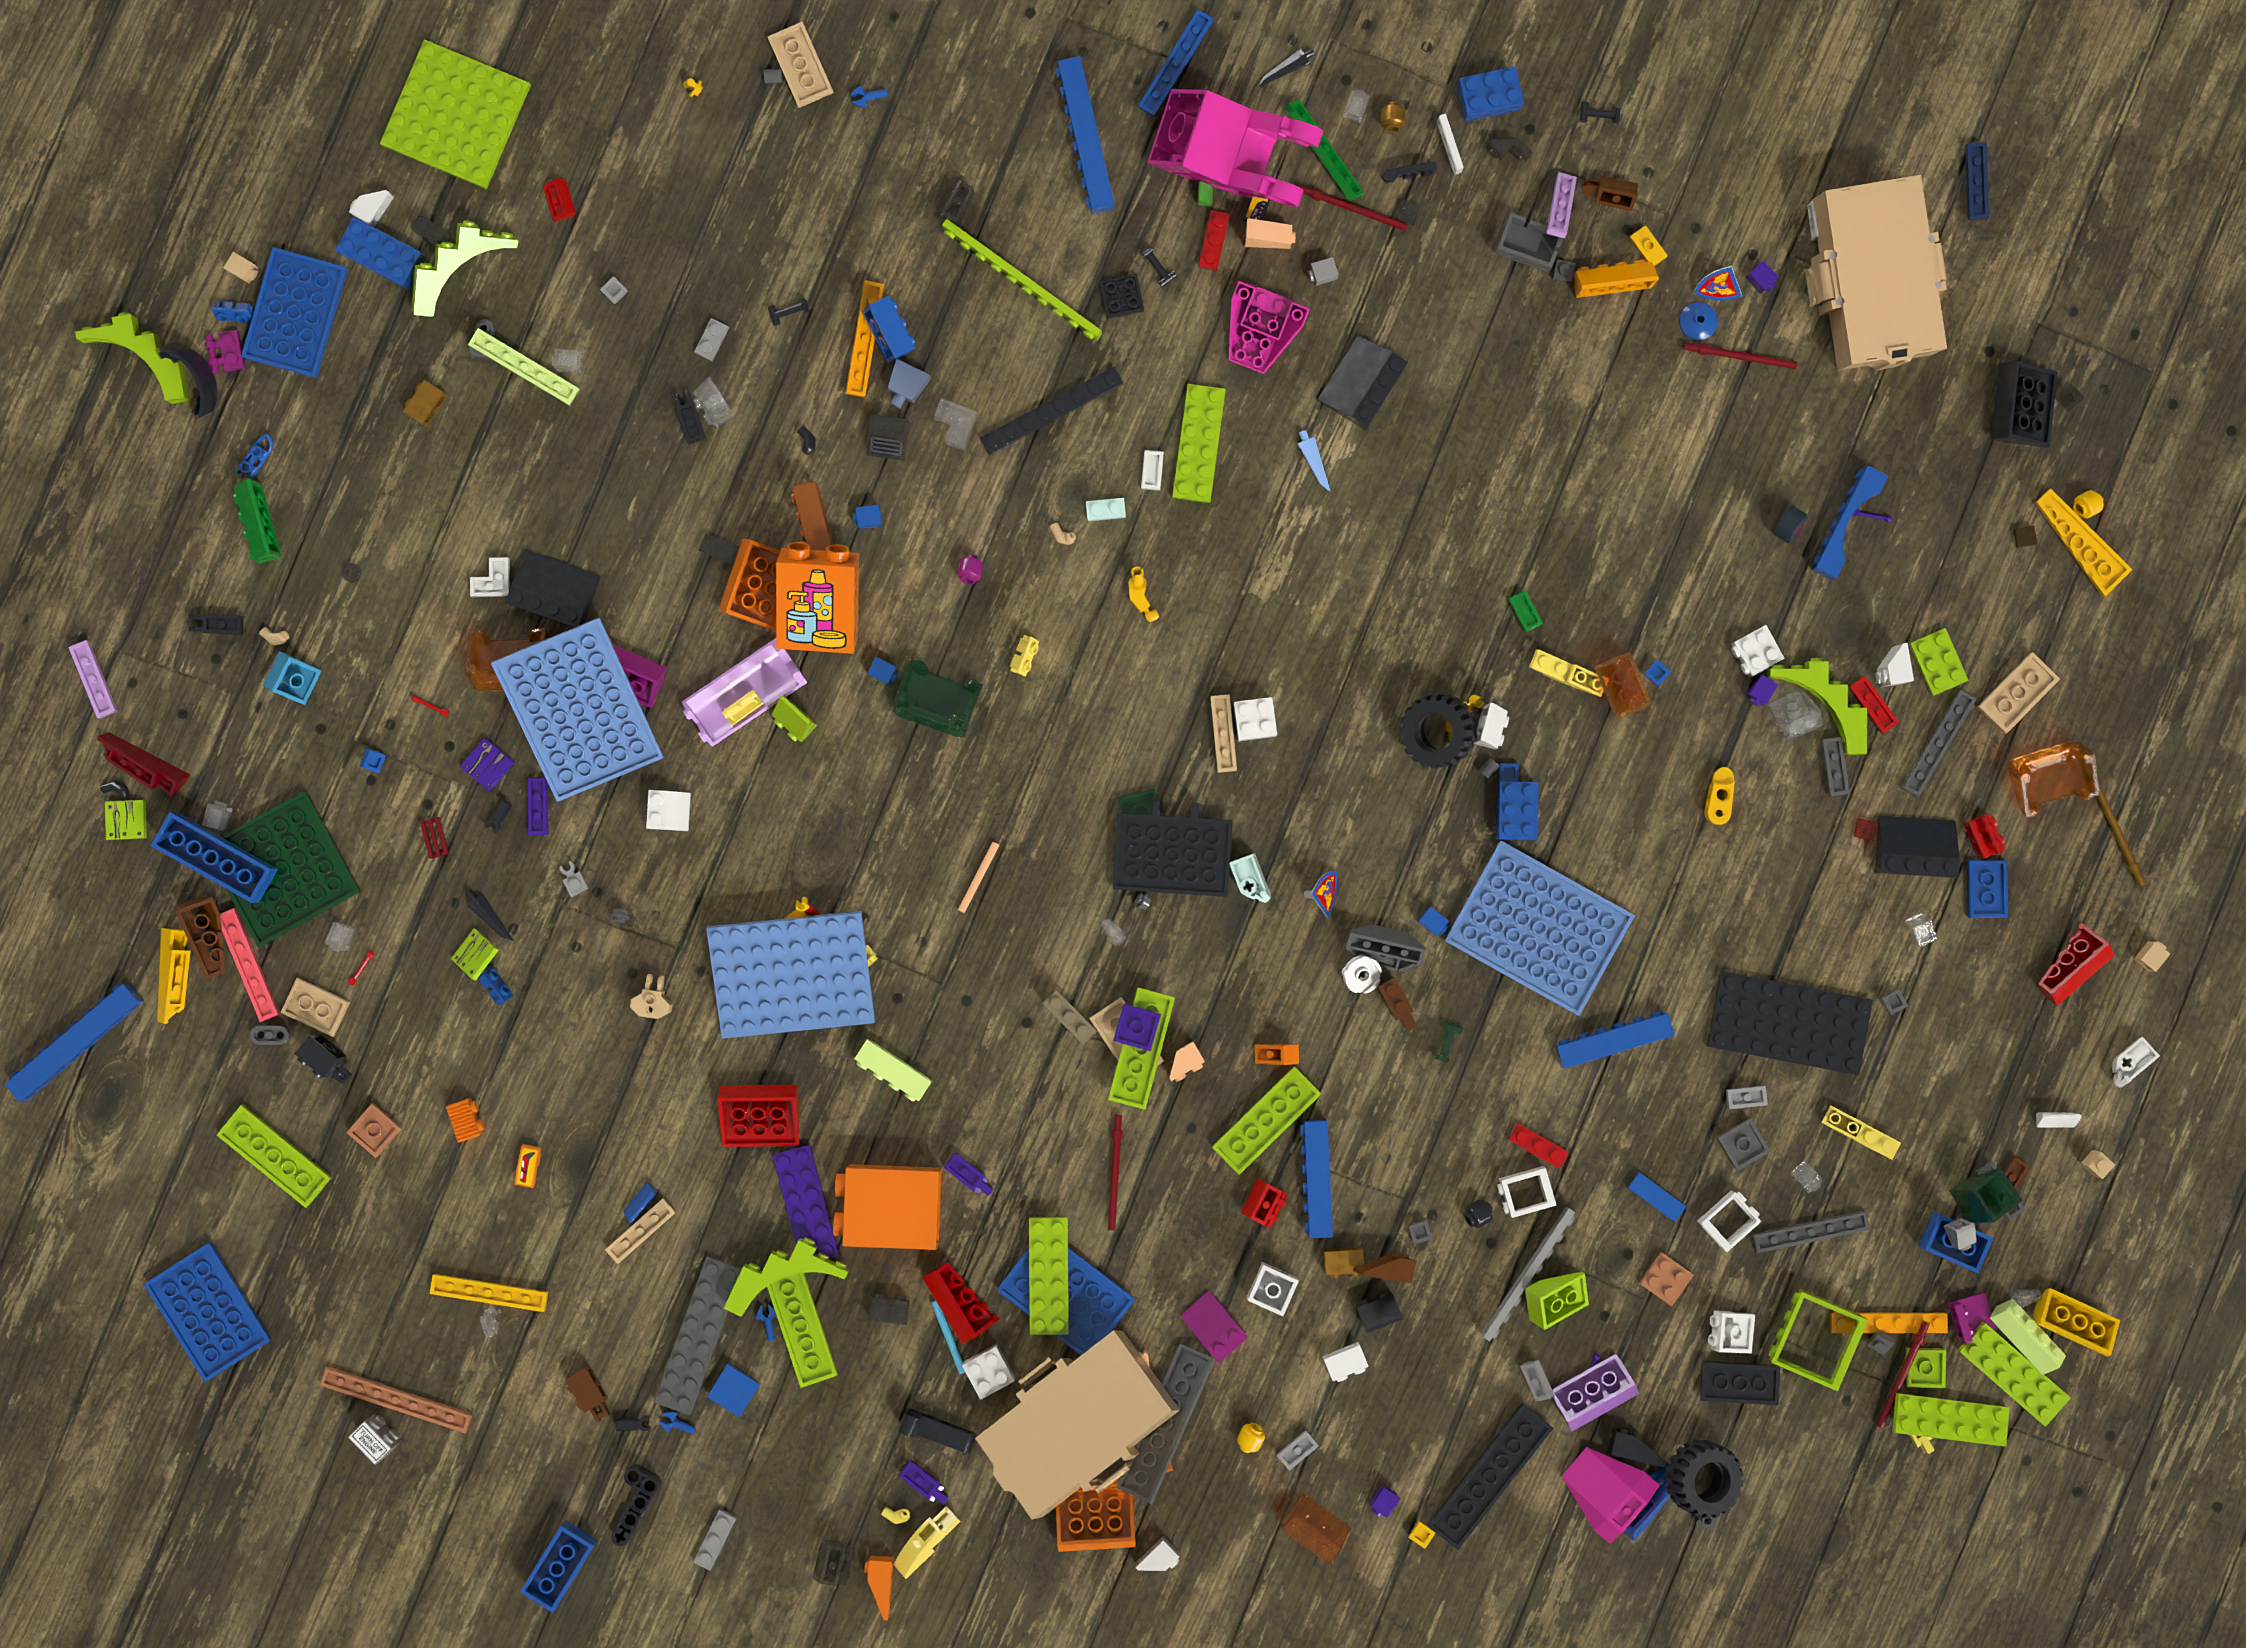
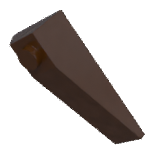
M213 896L198 897L178 904L175 912L206 979L225 973L221 913Z

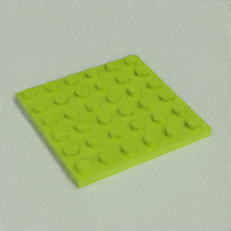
M424 39L380 145L487 189L531 84Z

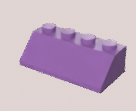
M1617 1354L1552 1389L1554 1393L1552 1398L1571 1431L1576 1430L1639 1394L1636 1384Z

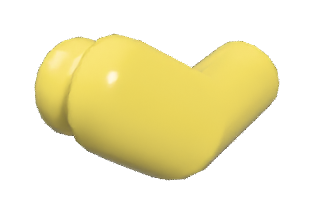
M886 1506L881 1513L882 1516L894 1524L906 1522L910 1518V1512L907 1509L894 1512Z

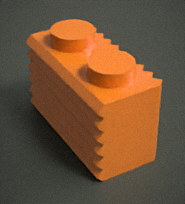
M472 1098L446 1106L458 1143L484 1134L485 1126L483 1120L479 1119L477 1115L479 1111L478 1104Z

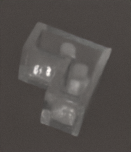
M941 398L934 414L935 420L950 425L945 439L946 444L965 451L978 414L974 410Z

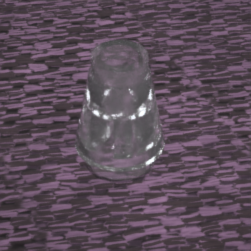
M1110 918L1105 919L1100 924L1108 940L1115 947L1127 939L1126 932L1110 920Z
M2038 1289L2014 1290L2013 1293H2010V1300L2014 1299L2019 1306L2024 1308L2041 1300V1293Z

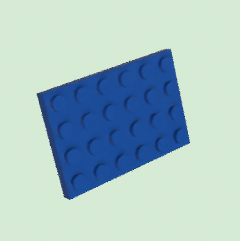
M272 247L241 357L317 378L348 268Z
M212 1242L143 1284L204 1382L212 1379L273 1340Z
M1069 1247V1334L1055 1336L1082 1355L1112 1331L1135 1301V1298ZM1028 1248L997 1288V1291L1030 1316Z

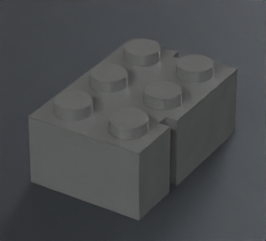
M1510 213L1495 254L1549 273L1562 238L1546 234L1547 225L1530 220L1525 228L1523 225L1527 218Z

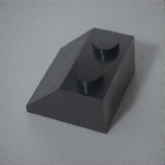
M1380 1292L1376 1298L1371 1300L1369 1297L1358 1301L1359 1304L1355 1305L1367 1333L1403 1320L1392 1292Z

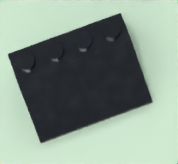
M1357 336L1317 401L1366 431L1402 374L1408 361L1373 342Z
M2019 361L1999 363L1992 440L2020 445L2050 447L2058 372Z
M528 551L511 584L505 603L575 628L585 623L601 576Z
M1878 816L1875 873L1959 878L1960 857L1956 821Z

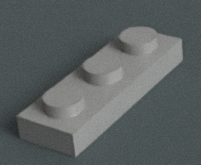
M719 1509L693 1563L711 1571L737 1519L736 1516Z

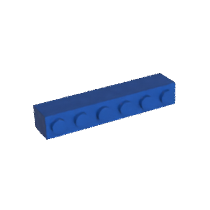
M1662 1010L1650 1013L1651 1017L1648 1018L1643 1016L1633 1018V1022L1625 1024V1021L1616 1023L1614 1028L1608 1030L1607 1027L1596 1029V1033L1591 1035L1588 1032L1579 1034L1577 1039L1571 1041L1570 1038L1559 1040V1044L1554 1046L1560 1066L1565 1069L1675 1036L1669 1014L1662 1013Z
M1326 1119L1303 1120V1125H1300V1136L1304 1137V1144H1301V1156H1305V1164H1302V1175H1306V1183H1303V1195H1307V1202H1303L1304 1214H1307L1308 1221L1304 1222L1305 1233H1308L1309 1238L1333 1237L1328 1121Z

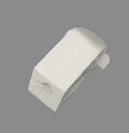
M2143 1037L2135 1040L2114 1058L2112 1071L2114 1073L2113 1080L2115 1086L2119 1088L2125 1086L2160 1057ZM2124 1060L2128 1062L2126 1067L2122 1066Z

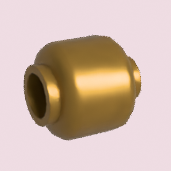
M1389 102L1388 105L1381 109V126L1386 131L1398 132L1405 126L1406 109L1399 105L1398 102Z

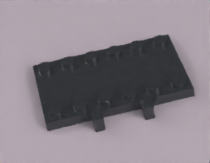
M1153 800L1152 810H1148L1147 814L1117 813L1113 890L1228 897L1233 820L1203 818V813H1199V803L1191 802V814H1186V817L1166 816L1164 812H1160L1161 800Z

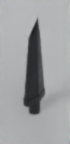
M1312 48L1306 52H1303L1301 49L1297 50L1293 55L1264 75L1258 87L1309 65L1308 59L1315 55Z
M472 890L467 892L465 895L471 901L467 905L468 908L478 915L500 937L514 941L485 896L480 894L477 897Z

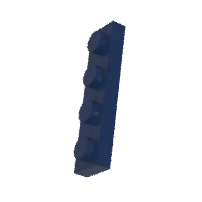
M1987 142L1967 143L1965 145L1968 220L1989 219Z

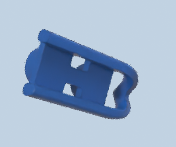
M268 434L262 435L253 444L235 472L239 474L242 471L253 480L273 449V440ZM265 438L269 441L268 451L259 446ZM257 459L260 460L257 467L253 465Z

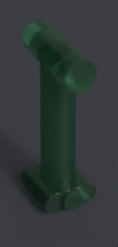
M1444 1021L1442 1028L1448 1031L1440 1055L1436 1054L1435 1059L1448 1063L1449 1058H1447L1454 1034H1461L1463 1027Z

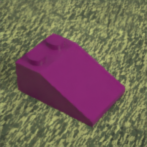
M1210 1290L1180 1315L1218 1363L1248 1338L1247 1333Z

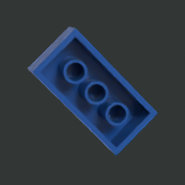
M355 217L352 218L335 249L345 258L408 291L414 282L415 265L424 263L427 258L420 251Z
M565 1520L520 1593L553 1613L598 1540Z

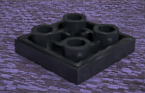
M1137 273L1099 281L1107 319L1144 312Z

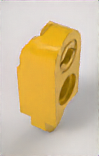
M1721 767L1713 773L1712 782L1709 786L1704 814L1707 821L1714 825L1726 823L1731 816L1735 781L1732 771L1727 767ZM1719 789L1724 792L1722 800L1717 798V791ZM1717 810L1721 811L1720 817H1717L1715 814Z

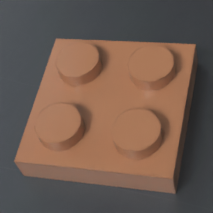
M372 1103L347 1131V1134L377 1158L401 1131L402 1127L375 1103Z
M1660 1252L1639 1284L1670 1306H1673L1694 1275Z

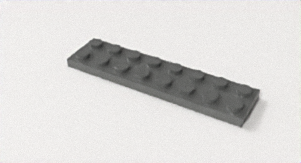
M710 1256L706 1257L654 1403L687 1415L692 1414L728 1314V1310H725L724 1306L740 1275L741 1267Z
M1179 1344L1162 1385L1180 1411L1134 1446L1139 1454L1135 1458L1130 1459L1132 1465L1121 1476L1116 1487L1117 1489L1152 1505L1216 1359Z

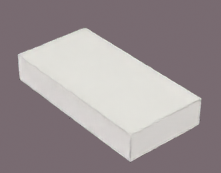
M1145 450L1141 489L1160 491L1164 452Z

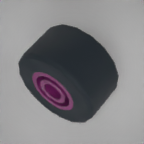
M1790 506L1776 526L1774 535L1790 544L1802 529L1808 515L1798 508Z

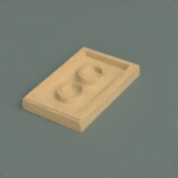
M296 978L280 1013L334 1037L350 1001L301 978Z

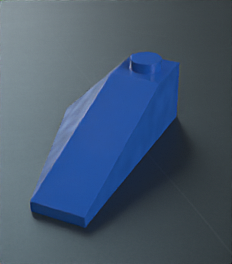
M1662 1468L1649 1475L1660 1486L1647 1505L1623 1531L1633 1541L1645 1530L1671 1496L1666 1489V1486H1668V1483L1665 1482V1476L1668 1475L1666 1468Z

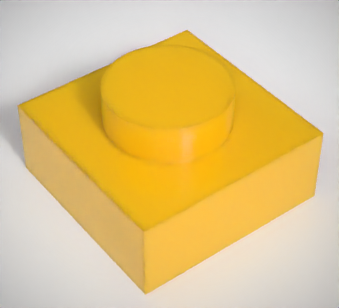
M1419 1520L1408 1537L1425 1549L1436 1532Z

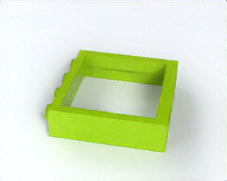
M1799 1289V1292H1795L1792 1297L1791 1303H1793L1791 1310H1787L1784 1316V1321H1786L1784 1327L1779 1328L1776 1335L1778 1341L1775 1346L1772 1345L1768 1356H1770L1771 1363L1838 1391L1868 1319L1865 1316ZM1804 1298L1855 1320L1831 1379L1779 1357Z

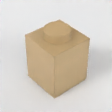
M232 252L223 268L249 284L256 278L259 267Z
M2148 941L2134 960L2146 970L2156 972L2170 953L2166 951L2167 947L2161 942Z
M2092 1150L2080 1163L2090 1174L2100 1179H2103L2115 1166L2102 1152Z

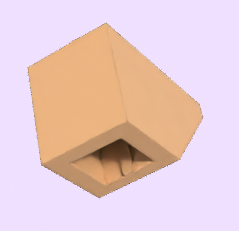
M1193 1041L1176 1050L1169 1076L1171 1081L1175 1079L1178 1082L1186 1077L1185 1073L1192 1070L1195 1072L1203 1067L1202 1063L1205 1061Z

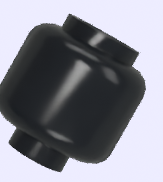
M1479 1199L1465 1208V1221L1470 1227L1481 1228L1492 1221L1493 1208L1490 1203H1485Z

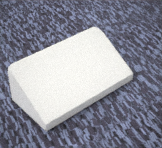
M2037 1112L2036 1126L2075 1127L2080 1121L2081 1115L2068 1112Z

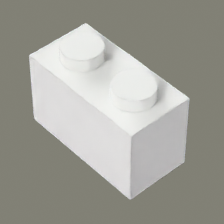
M1358 1342L1323 1356L1332 1381H1343L1348 1378L1347 1375L1355 1373V1375L1365 1371L1366 1367H1369Z

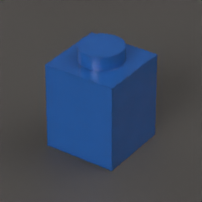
M879 505L857 507L856 513H853L854 524H858L859 529L883 526Z
M875 657L867 674L890 685L891 682L894 683L899 673L896 672L898 669L896 666Z
M1428 907L1417 920L1419 924L1434 936L1442 935L1447 930L1448 926L1446 924L1449 922L1432 907Z

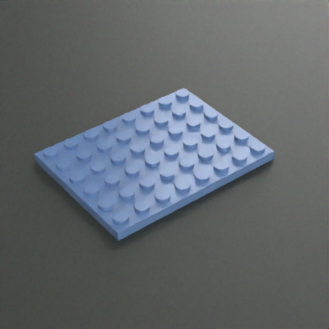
M600 617L491 662L557 802L664 758Z
M1500 840L1444 941L1575 1015L1580 1016L1635 915Z
M862 911L707 926L706 930L722 1039L875 1023Z

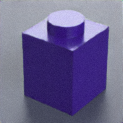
M1763 260L1745 278L1762 294L1765 290L1769 292L1777 285L1774 281L1779 276Z
M1760 675L1756 678L1746 696L1756 706L1766 705L1778 684L1764 675Z
M1382 1484L1369 1502L1372 1507L1371 1511L1379 1517L1383 1515L1388 1518L1399 1502L1400 1497Z

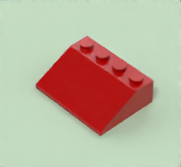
M798 1085L720 1086L718 1108L722 1147L799 1146Z

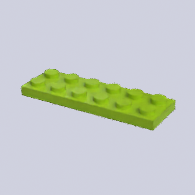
M1188 384L1172 498L1210 503L1226 389Z
M1137 988L1133 1006L1160 1013V1020L1151 1051L1126 1044L1122 1045L1108 1100L1146 1110L1175 997Z
M1294 1066L1212 1148L1240 1175L1321 1093Z
M240 1105L217 1134L220 1139L305 1208L313 1202L332 1178V1176L245 1105Z
M1029 1217L1030 1335L1069 1334L1068 1217Z
M805 1273L789 1275L768 1285L767 1288L800 1388L837 1376L838 1372Z
M1982 1322L1973 1332V1342L1963 1343L1958 1351L2046 1427L2071 1397L2047 1376L2042 1375L2031 1362L1991 1327Z
M1896 1393L1892 1432L2006 1447L2009 1407Z

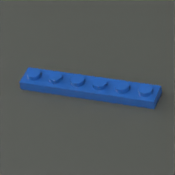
M1197 9L1139 103V109L1152 117L1156 116L1214 22L1212 17Z

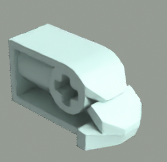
M1255 853L1229 863L1239 890L1243 895L1252 899H1258L1264 903L1271 899L1270 889H1268ZM1248 882L1254 884V886L1251 889H1246L1245 885H1247Z

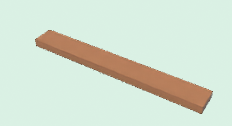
M330 1366L325 1367L320 1386L465 1434L468 1431L473 1416L472 1413Z

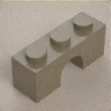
M1057 989L1043 1002L1046 1008L1083 1045L1097 1032V1029Z

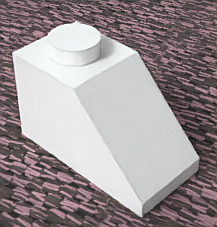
M386 190L361 195L351 203L349 212L357 219L375 227L394 197Z
M1162 1536L1135 1563V1568L1144 1571H1166L1169 1567L1172 1569L1179 1562V1552Z

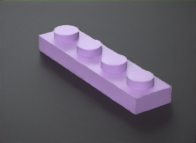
M1558 172L1546 234L1565 239L1577 177Z
M85 640L68 647L97 718H103L117 712L118 710L90 642Z

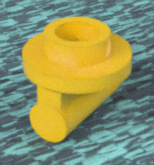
M689 78L683 83L685 88L691 90L690 97H693V95L698 96L703 89L701 80L695 83L692 78Z

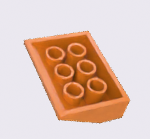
M742 539L718 611L776 631V562L781 551L750 539Z
M1117 1486L1105 1488L1098 1493L1095 1489L1084 1492L1082 1488H1079L1056 1506L1058 1551L1136 1547L1133 1496L1117 1489Z

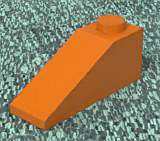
M870 1556L869 1562H865L864 1573L868 1574L867 1580L883 1620H888L894 1557Z

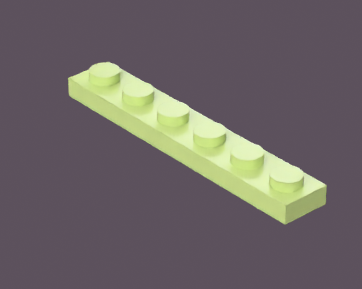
M479 328L468 344L470 347L569 406L580 390Z

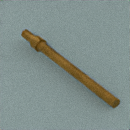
M2098 779L2090 781L2126 858L2129 872L2133 873L2139 887L2145 885L2146 882L2140 872L2139 862H2136Z

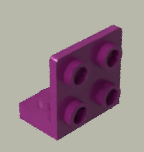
M1982 1292L1948 1302L1958 1340L1964 1343L1973 1342V1332L1982 1322L1996 1330L1995 1323L1990 1319L1992 1312L1986 1293Z

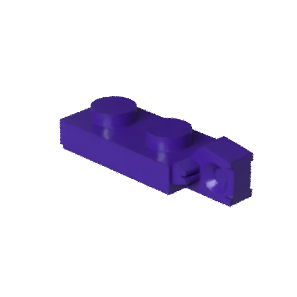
M957 1152L954 1153L943 1167L973 1192L979 1193L982 1191L989 1196L994 1190L987 1184L989 1179Z
M912 1459L899 1474L900 1478L927 1500L934 1501L937 1499L943 1505L948 1500L949 1496L942 1491L944 1487Z

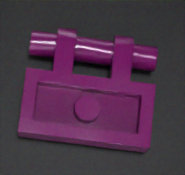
M238 330L218 333L219 341H214L212 334L205 335V349L208 350L209 354L208 366L211 367L212 373H220L219 366L224 365L226 372L246 369L244 358L241 357L243 350ZM221 348L222 358H217L216 349Z

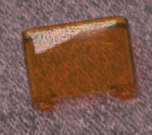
M534 628L528 632V638L491 640L490 636L483 631L468 633L466 674L472 687L477 691L503 690L491 662L548 639L546 629Z
M2067 742L2013 759L2007 763L2019 807L2025 817H2034L2040 813V805L2070 795L2075 794L2083 800L2100 795L2095 755L2080 742Z

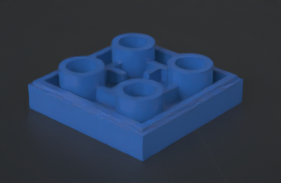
M728 1363L707 1398L740 1418L761 1383Z

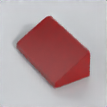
M556 178L543 185L554 222L576 215L565 179Z

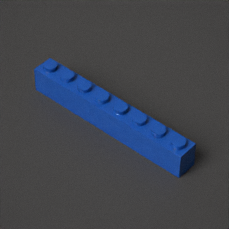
M1077 56L1060 60L1055 71L1057 79H1061L1063 85L1060 86V93L1062 98H1066L1067 104L1064 105L1066 117L1070 116L1071 123H1068L1070 135L1074 134L1075 141L1072 142L1074 153L1079 154L1080 160L1076 161L1079 172L1082 171L1084 176L1081 179L1082 188L1087 190L1088 197H1085L1087 209L1091 208L1092 214L1114 209V200L1081 57Z
M120 983L112 989V994L108 997L104 996L97 1002L98 1006L87 1010L79 1022L75 1021L68 1026L69 1030L65 1034L61 1033L53 1039L54 1043L52 1045L42 1048L38 1052L39 1056L28 1060L20 1072L16 1071L9 1076L10 1080L5 1086L19 1102L29 1100L145 1001L130 983Z

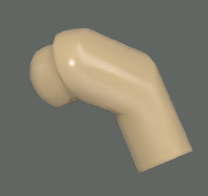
M264 627L259 633L271 645H282L289 639V634L286 631L273 634L267 627Z

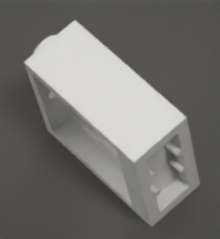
M1543 1166L1499 1178L1500 1184H1497L1500 1196H1504L1503 1209L1505 1214H1509L1511 1218L1556 1206L1546 1168ZM1538 1176L1545 1202L1514 1210L1507 1184Z
M1732 1190L1697 1220L1725 1252H1728L1761 1222L1758 1218L1760 1214L1752 1206L1749 1208L1744 1203L1747 1201L1740 1192L1736 1193ZM1733 1199L1750 1219L1726 1240L1709 1220Z

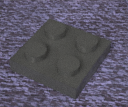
M1751 1118L1744 1120L1717 1136L1718 1141L1736 1171L1771 1152Z

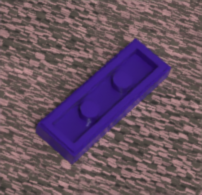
M545 777L528 778V835H549L548 782Z

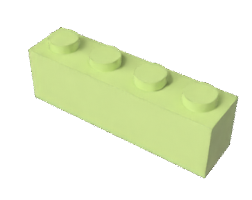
M870 1039L866 1040L855 1057V1060L858 1061L856 1064L864 1070L869 1068L873 1071V1076L881 1081L883 1078L889 1081L891 1088L896 1091L901 1089L906 1093L904 1096L913 1102L915 1100L920 1101L933 1081Z
M2014 1299L1996 1306L1990 1319L2042 1375L2060 1368L2066 1355Z

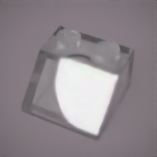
M710 377L705 379L693 392L696 397L693 400L699 409L703 408L706 414L703 416L709 425L713 424L717 428L735 417Z
M1802 687L1767 703L1779 731L1787 741L1823 726L1820 709Z

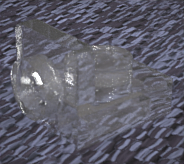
M1923 913L1914 915L1906 920V924L1912 929L1915 943L1919 947L1937 939L1932 921Z
M1805 1160L1790 1172L1807 1193L1815 1192L1822 1185L1821 1176Z
M495 1307L484 1310L485 1314L480 1316L486 1339L498 1334V1323L496 1319L493 1320V1316L501 1314L503 1312L502 1308L497 1310Z

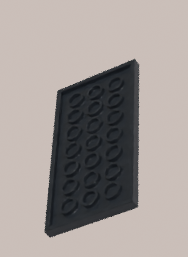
M1720 971L1707 1047L1860 1075L1873 1000Z

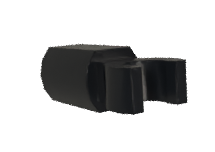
M501 799L491 815L492 819L488 820L484 827L489 828L490 824L493 823L495 825L493 833H498L501 827L500 823L504 821L513 805Z
M645 1415L641 1419H637V1417L617 1418L616 1431H637V1429L649 1431L651 1426H644L643 1421L650 1420V1416Z

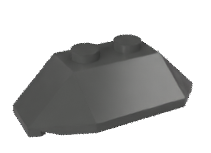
M1372 924L1351 930L1346 944V949L1354 957L1365 954L1376 960L1381 968L1396 972L1420 966L1426 951V947L1408 932Z

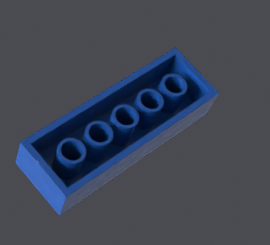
M169 812L151 844L153 848L251 903L260 902L278 870L180 813Z

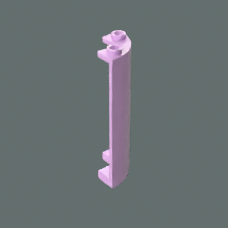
M775 638L683 700L682 704L685 708L683 713L688 720L692 718L700 730L698 735L704 743L708 741L713 747L778 703L782 695L787 697L806 684L807 681L786 649H776ZM754 689L763 704L732 726L722 714V711L745 696L748 691Z

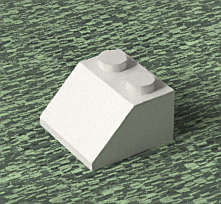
M1908 643L1892 647L1878 666L1876 681L1880 684V688L1914 681Z
M649 790L646 829L689 831L691 793Z

